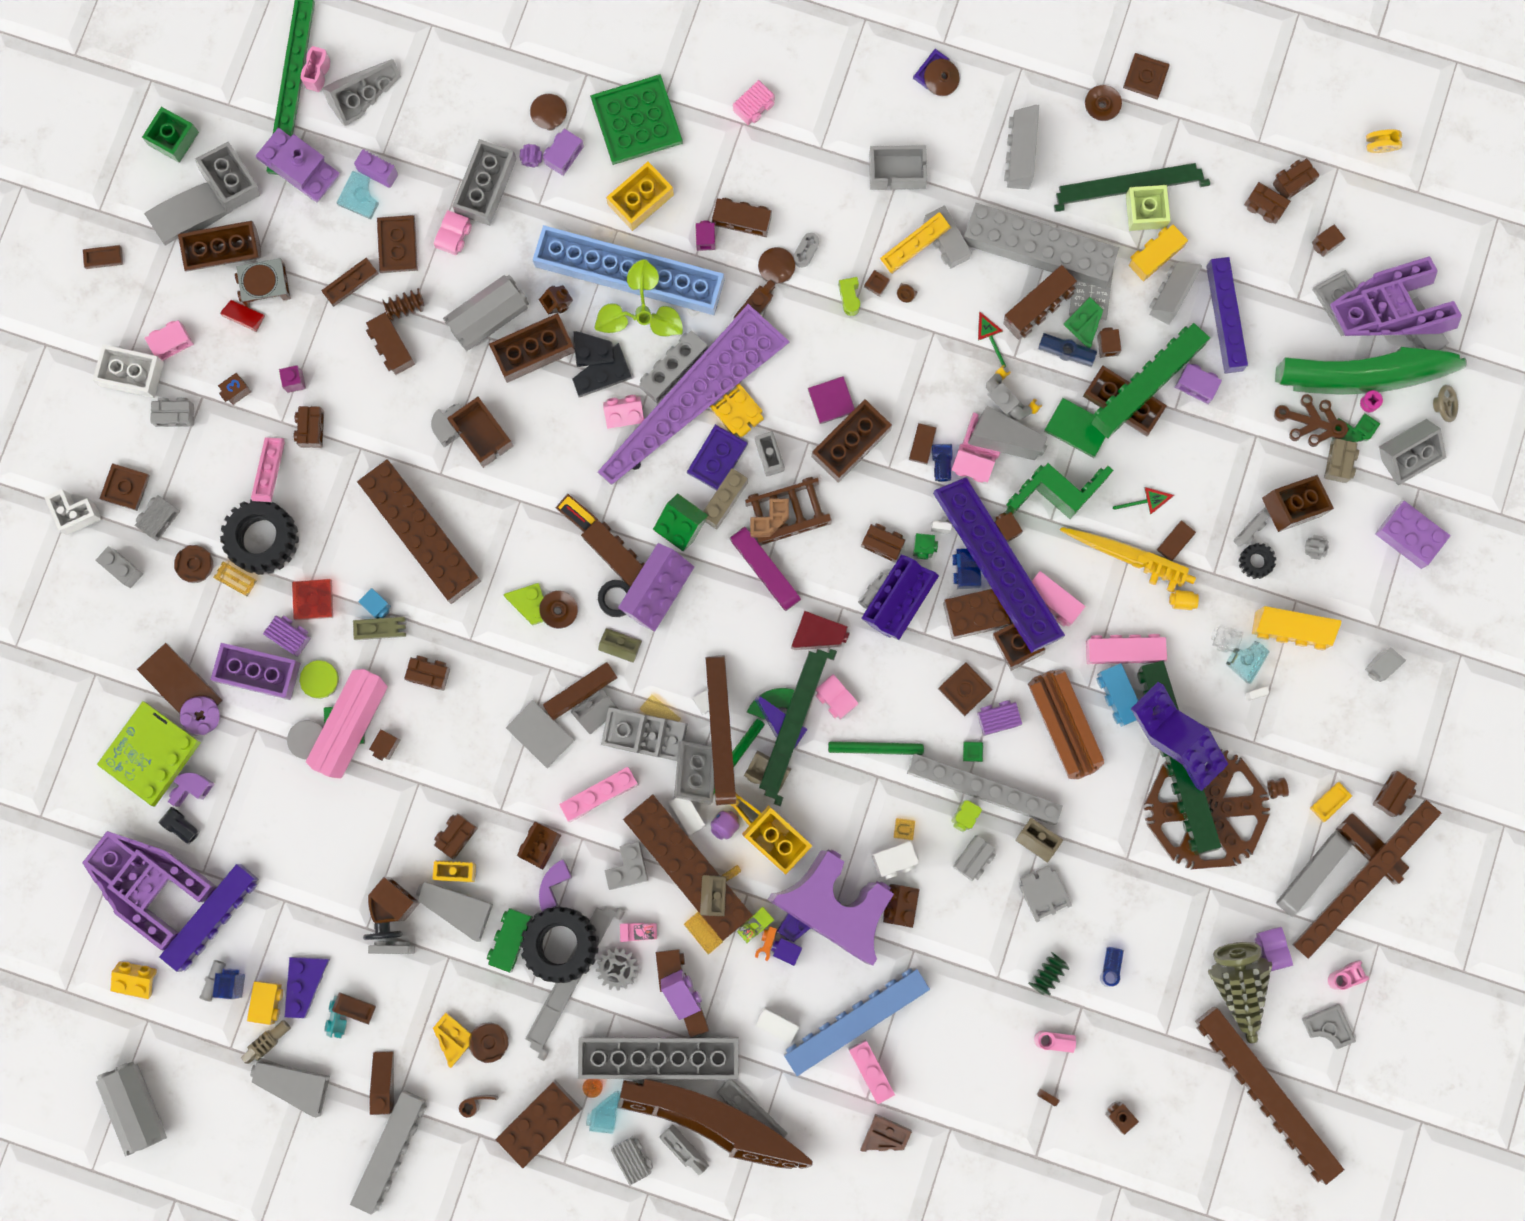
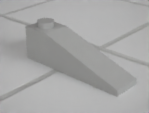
M391 59L341 78L323 87L322 90L329 106L341 123L346 126L361 118L365 114L366 109L373 105L376 99L383 92H386L401 76L394 60Z

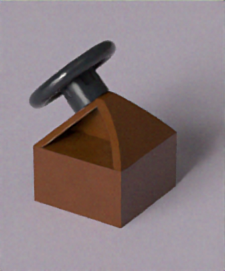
M383 877L368 895L369 911L374 922L375 933L365 934L363 939L375 940L401 937L403 935L401 931H390V922L405 921L420 902L392 878Z

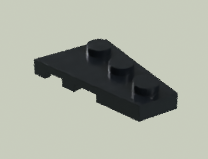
M619 343L613 347L614 362L589 365L572 378L579 398L632 379Z

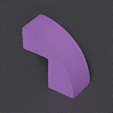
M565 860L554 864L547 871L541 882L539 903L542 912L544 911L543 909L558 906L551 887L572 878Z

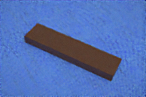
M606 662L545 702L543 706L554 721L618 677L608 662Z

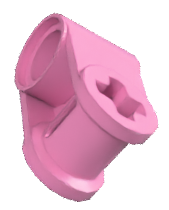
M1362 961L1352 962L1344 968L1332 972L1328 977L1329 986L1336 990H1345L1369 980V976L1365 975L1361 966ZM1338 976H1341L1343 980L1340 986L1336 982Z

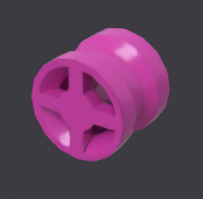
M1369 391L1360 399V407L1368 413L1376 411L1383 403L1382 395L1377 391Z

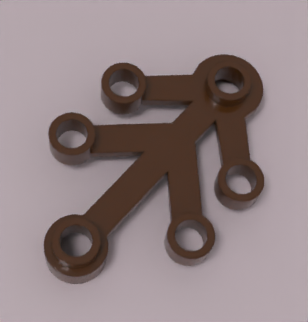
M1309 394L1303 395L1300 403L1306 408L1310 417L1292 412L1285 405L1278 406L1274 411V418L1279 422L1290 419L1307 424V426L1301 429L1295 428L1291 430L1289 438L1292 441H1298L1302 436L1319 428L1327 430L1319 435H1310L1308 444L1311 447L1318 446L1320 442L1330 437L1341 439L1348 432L1346 423L1336 419L1331 410V402L1329 400H1322L1319 404V410L1325 413L1329 422L1322 421L1312 404L1313 398ZM1308 398L1310 402L1305 403L1303 399ZM1322 404H1327L1328 408H1323ZM1279 410H1284L1286 414H1280ZM1339 426L1342 430L1336 431L1335 427ZM1292 433H1298L1299 437H1293ZM1311 438H1316L1317 443H1312Z

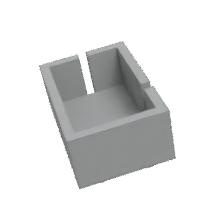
M926 145L870 146V190H887V186H890V190L926 189Z

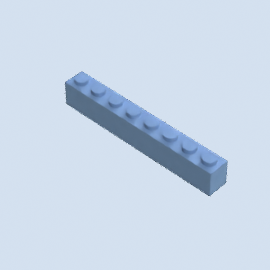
M910 968L901 974L903 977L898 981L893 979L886 983V989L881 992L877 989L868 995L870 999L863 1003L860 1000L852 1006L853 1010L849 1013L843 1011L835 1017L836 1021L832 1024L829 1022L819 1027L820 1031L815 1035L811 1032L803 1037V1043L798 1046L794 1043L785 1049L787 1053L784 1054V1057L796 1076H799L929 991L930 988L918 969L912 970Z

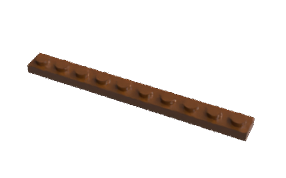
M1425 799L1292 945L1309 959L1442 813Z

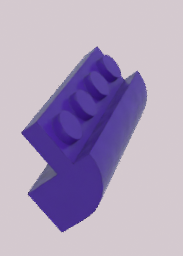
M901 554L861 619L883 635L900 640L939 575L932 570L922 567L915 559Z

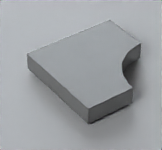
M1340 1004L1302 1019L1310 1038L1324 1037L1331 1041L1336 1049L1356 1042Z

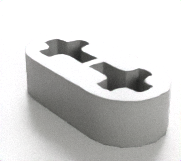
M805 234L796 249L794 261L798 267L808 266L819 246V238L816 234ZM814 239V244H811L809 249L806 248L808 244L806 240ZM806 252V260H802V262H800L798 256H802L803 253Z

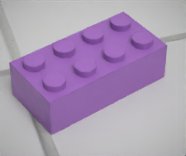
M658 543L618 609L640 625L655 632L695 566L673 549Z
M221 643L210 680L291 700L301 663L296 660Z

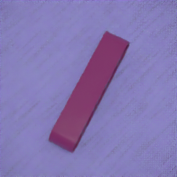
M743 527L729 538L785 611L801 600L797 592L754 537H751L746 527Z

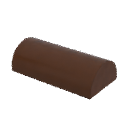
M253 221L178 234L185 272L261 258L260 240Z
M1102 365L1082 397L1104 409L1107 406L1106 402L1113 395L1116 397L1119 394L1118 390L1125 383L1129 385L1130 382ZM1152 396L1125 423L1147 437L1167 405Z

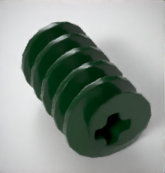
M1053 952L1051 954L1054 958H1046L1049 964L1042 963L1044 971L1037 970L1040 977L1033 976L1032 978L1035 983H1028L1042 995L1050 996L1051 993L1048 988H1056L1053 981L1060 983L1058 975L1065 976L1062 969H1070L1067 963Z

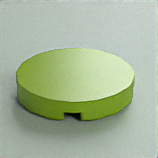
M316 660L303 668L300 673L299 682L305 694L312 698L323 699L335 692L339 676L333 665L326 661Z

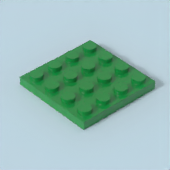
M661 74L590 95L612 165L683 144Z

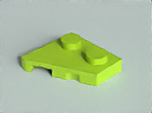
M539 583L503 594L532 626L544 622L539 612L540 603L544 598Z

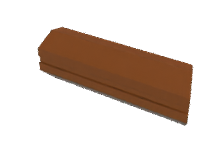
M1063 669L1052 670L1034 677L1028 683V686L1068 779H1081L1095 773L1104 765V759L1066 672Z

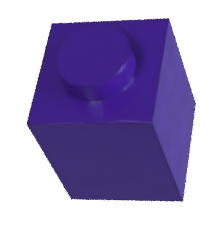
M781 938L780 941L775 940L771 951L774 952V957L795 966L802 947Z

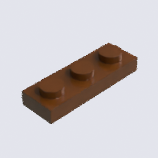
M365 258L321 291L334 307L379 273L370 261Z

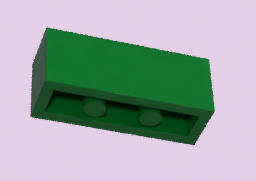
M509 908L508 912L504 911L501 922H503L502 928L497 930L494 937L496 944L494 949L490 948L487 955L488 965L509 973L513 971L521 950L520 942H523L522 932L523 930L526 931L528 927L526 924L529 920L533 919V916Z

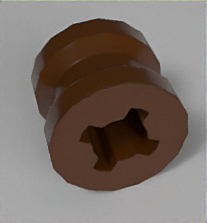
M1284 777L1279 778L1277 781L1273 779L1267 781L1271 799L1289 795L1288 784Z

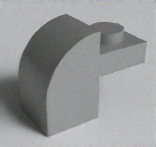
M460 404L450 406L445 414L438 409L432 417V431L443 447H446L459 437L447 418L462 408Z

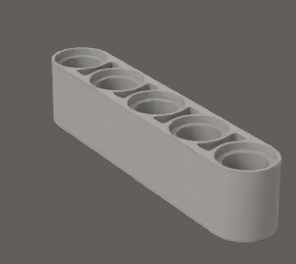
M1335 831L1284 891L1276 904L1293 917L1348 852L1352 844Z

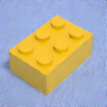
M647 161L611 192L606 199L608 206L633 231L672 198L674 192L673 187Z

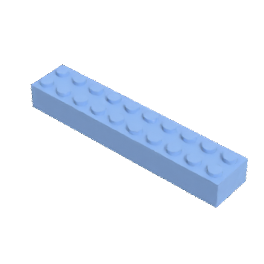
M543 225L533 257V263L536 268L640 295V289L632 290L629 287L627 274L634 263L646 259L656 268L659 281L653 289H643L644 297L715 315L725 281L724 274L545 225Z

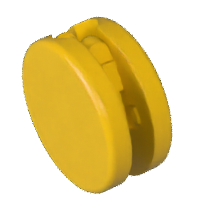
M1387 129L1367 134L1366 141L1371 142L1366 146L1367 151L1371 153H1385L1401 149L1402 141L1400 139L1402 132L1400 130Z

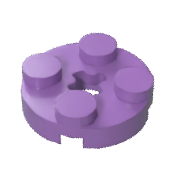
M206 696L188 699L180 711L181 724L188 732L196 735H205L216 728L220 719L216 702ZM201 710L204 711L203 715L205 718L197 720L194 713Z

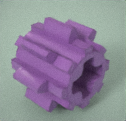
M527 144L523 146V149H520L519 157L522 165L532 168L538 167V164L542 162V151H540L539 146Z

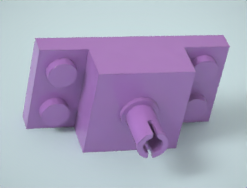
M280 128L273 133L256 154V159L316 203L319 202L340 175L338 171L324 162L322 154L293 134L290 137Z

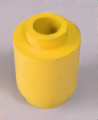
M1174 590L1173 593H1170L1169 604L1172 605L1173 609L1192 610L1198 607L1199 595L1193 591Z

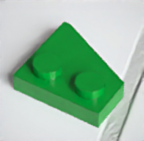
M1088 297L1063 325L1087 348H1091L1103 309L1091 297Z

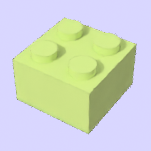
M1167 185L1129 188L1126 194L1129 231L1163 229L1167 227L1170 223Z

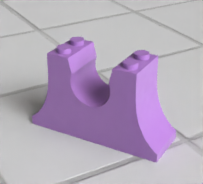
M832 849L827 851L821 850L807 873L795 885L784 891L771 893L767 900L862 962L873 966L877 960L874 950L875 930L880 916L894 893L890 892L891 887L883 882H869L860 890L858 898L853 903L846 906L841 905L834 897L833 885L837 877L841 875L844 861L840 859L841 855Z

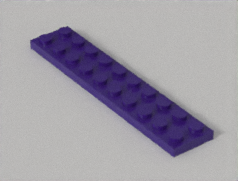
M967 477L936 489L933 493L1031 653L1063 639L1065 636L1064 632Z

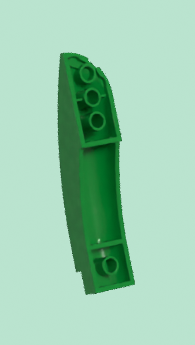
M1400 347L1396 352L1383 356L1351 361H1316L1285 357L1276 367L1275 382L1283 386H1293V391L1305 393L1346 395L1366 394L1369 391L1385 392L1415 386L1464 369L1467 360L1466 358L1460 359L1459 354L1409 347Z

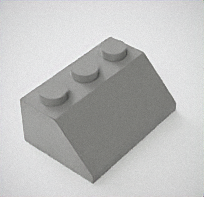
M1178 261L1175 267L1171 266L1166 275L1169 277L1167 282H1162L1158 289V292H1160L1158 299L1154 297L1149 306L1152 309L1149 315L1169 325L1180 309L1202 265Z
M1428 419L1379 446L1382 462L1397 485L1404 483L1446 458L1441 428Z

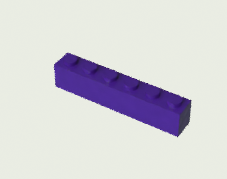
M1230 257L1211 259L1206 269L1224 374L1242 372L1248 366Z
M236 864L159 958L176 972L186 971L193 962L191 960L195 955H200L206 948L205 943L209 939L212 940L219 931L217 929L220 925H224L229 921L232 916L230 913L243 904L245 895L247 893L250 894L257 887L256 882L259 879L242 864Z

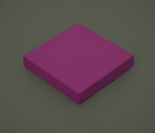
M844 376L808 388L819 424L847 416L855 409Z

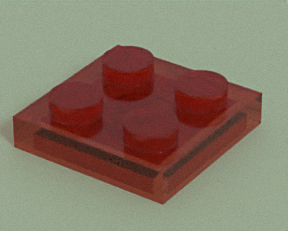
M331 579L292 582L293 619L295 621L333 618Z

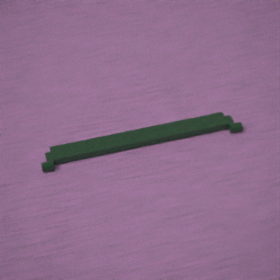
M1196 163L1063 185L1059 186L1060 193H1056L1058 204L1054 205V212L1064 211V204L1127 194L1130 187L1167 185L1168 187L1199 181L1200 187L1210 186L1209 178L1204 179L1202 168L1197 169Z
M817 649L816 653L808 652L759 786L760 789L765 790V796L775 799L773 804L781 807L784 797L777 794L826 660L828 658L834 661L837 653L836 650L830 649L829 653Z

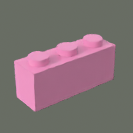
M1041 571L1032 580L1033 585L1050 612L1057 617L1056 621L1062 626L1067 625L1069 627L1086 607Z
M866 1039L849 1048L876 1103L880 1104L894 1096L895 1094Z

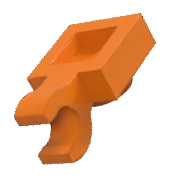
M769 926L768 930L764 929L761 940L765 942L763 947L756 951V958L763 951L766 953L765 961L769 960L777 928Z

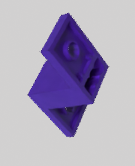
M1157 682L1131 708L1151 745L1183 764L1193 784L1200 791L1209 785L1228 765L1209 728L1176 709L1163 684Z

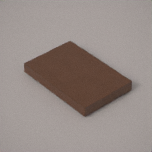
M415 216L377 218L379 272L418 271Z

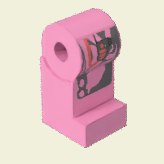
M657 923L620 924V942L657 939Z

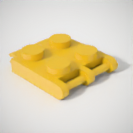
M739 383L728 395H723V399L717 404L710 406L711 410L733 435L737 434L740 438L751 430L748 426L749 423L755 427L764 420L761 415L763 413L762 409Z

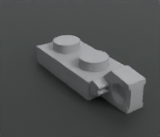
M1266 506L1234 539L1235 544L1238 546L1249 544L1254 539L1253 534L1265 527L1267 524L1265 521L1267 518H1271Z
M671 1125L659 1136L685 1167H691L698 1175H701L709 1167L706 1160L702 1158L694 1146L689 1143L674 1125Z

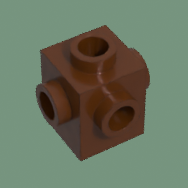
M564 285L549 287L538 299L548 315L558 312L560 314L564 313L569 309L568 306L573 301Z

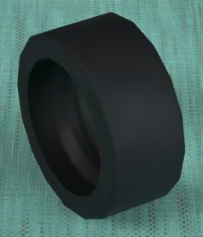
M621 580L608 581L601 586L598 592L597 600L599 606L605 614L611 617L624 616L626 614L620 609L614 610L606 605L605 595L612 588H621L627 594L630 586Z

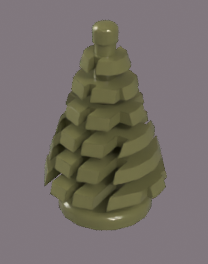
M1236 942L1221 946L1214 951L1213 957L1216 964L1211 966L1212 969L1208 970V974L1213 979L1228 1009L1235 1011L1232 1012V1016L1238 1023L1240 1030L1246 1033V1041L1248 1043L1258 1042L1256 1031H1259L1261 1028V1019L1264 1013L1263 1008L1260 1007L1265 1006L1272 962H1268L1267 959L1261 957L1262 949L1258 944Z

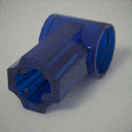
M952 444L932 445L935 481H951Z
M1106 947L1103 969L1100 975V981L1104 986L1113 987L1120 982L1124 950ZM1108 972L1112 973L1115 977L1112 984L1108 983L1105 979Z

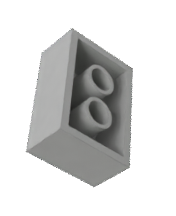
M229 141L195 158L199 171L227 213L260 196L257 184Z

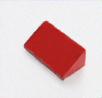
M230 300L220 313L223 317L257 332L265 315L233 300Z

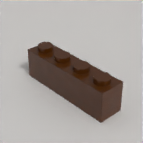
M596 520L581 534L582 538L631 587L645 563L642 562L640 564L636 560L638 556L632 549L627 550L623 546L624 541L618 535L614 537L610 533L612 529L606 522L603 521L601 523L599 520Z

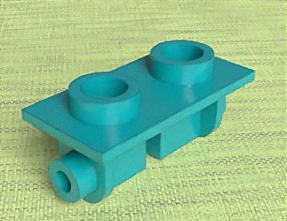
M334 996V999L330 1001L329 1012L331 1014L329 1020H326L324 1031L327 1032L326 1035L332 1038L333 1033L335 1038H342V1035L345 1034L347 1020L340 1019V1016L343 1015L332 1011L337 996Z

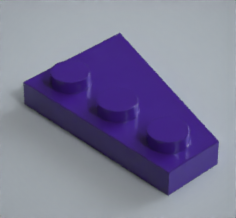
M289 957L284 1017L306 1018L330 959Z

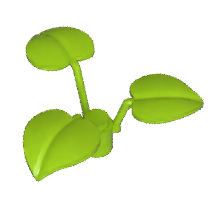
M646 259L634 263L627 274L629 287L632 290L640 289L641 306L636 309V315L627 311L622 312V308L618 304H606L599 310L594 326L595 330L599 332H619L628 325V319L625 316L627 315L633 318V320H637L641 325H648L650 323L652 332L658 336L682 335L683 333L681 318L675 309L669 306H661L656 314H651L650 309L645 306L643 289L651 290L659 281L656 268Z

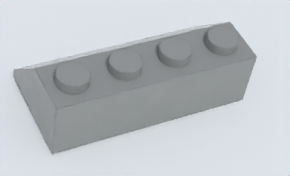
M1039 105L1015 110L1013 117L1009 118L1008 128H1012L1011 134H1008L1007 146H1010V152L1006 154V163H1009V168L1005 170L1004 181H1007V188L1030 189L1035 169Z

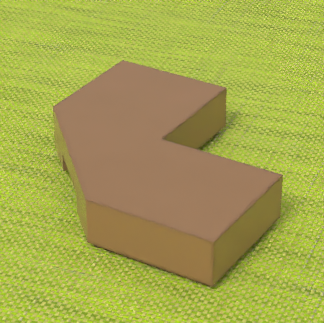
M789 498L769 499L770 517H750L751 537H771L789 519Z

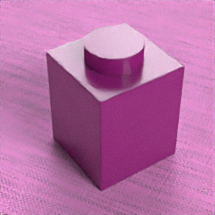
M710 221L696 223L697 251L715 250L714 223Z
M298 365L279 369L282 387L287 393L306 389L303 371Z

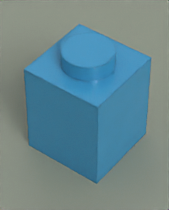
M372 588L358 601L376 619L384 618L390 612L389 608L391 606Z

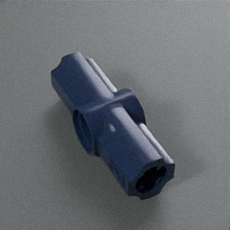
M1043 333L1038 347L1039 350L1059 356L1064 361L1071 360L1092 367L1097 355L1096 350L1078 345L1073 340H1063ZM1069 347L1072 353L1064 352L1063 348Z

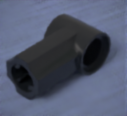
M170 807L158 823L189 845L197 838L200 831L185 820V816L181 812Z

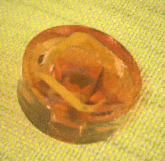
M587 1079L583 1083V1092L587 1097L595 1098L601 1094L603 1084L600 1079Z

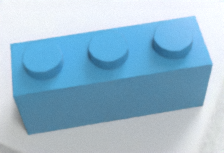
M1120 663L1098 673L1097 683L1106 693V696H1104L1105 701L1114 711L1112 715L1116 724H1120L1122 727L1136 721L1137 719L1131 708L1138 702V699L1122 664Z

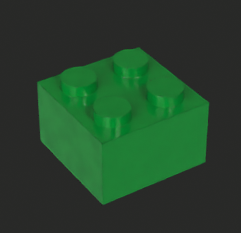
M161 106L142 138L148 146L180 163L199 132L191 122Z
M677 493L666 504L653 530L684 552L694 542L709 515Z

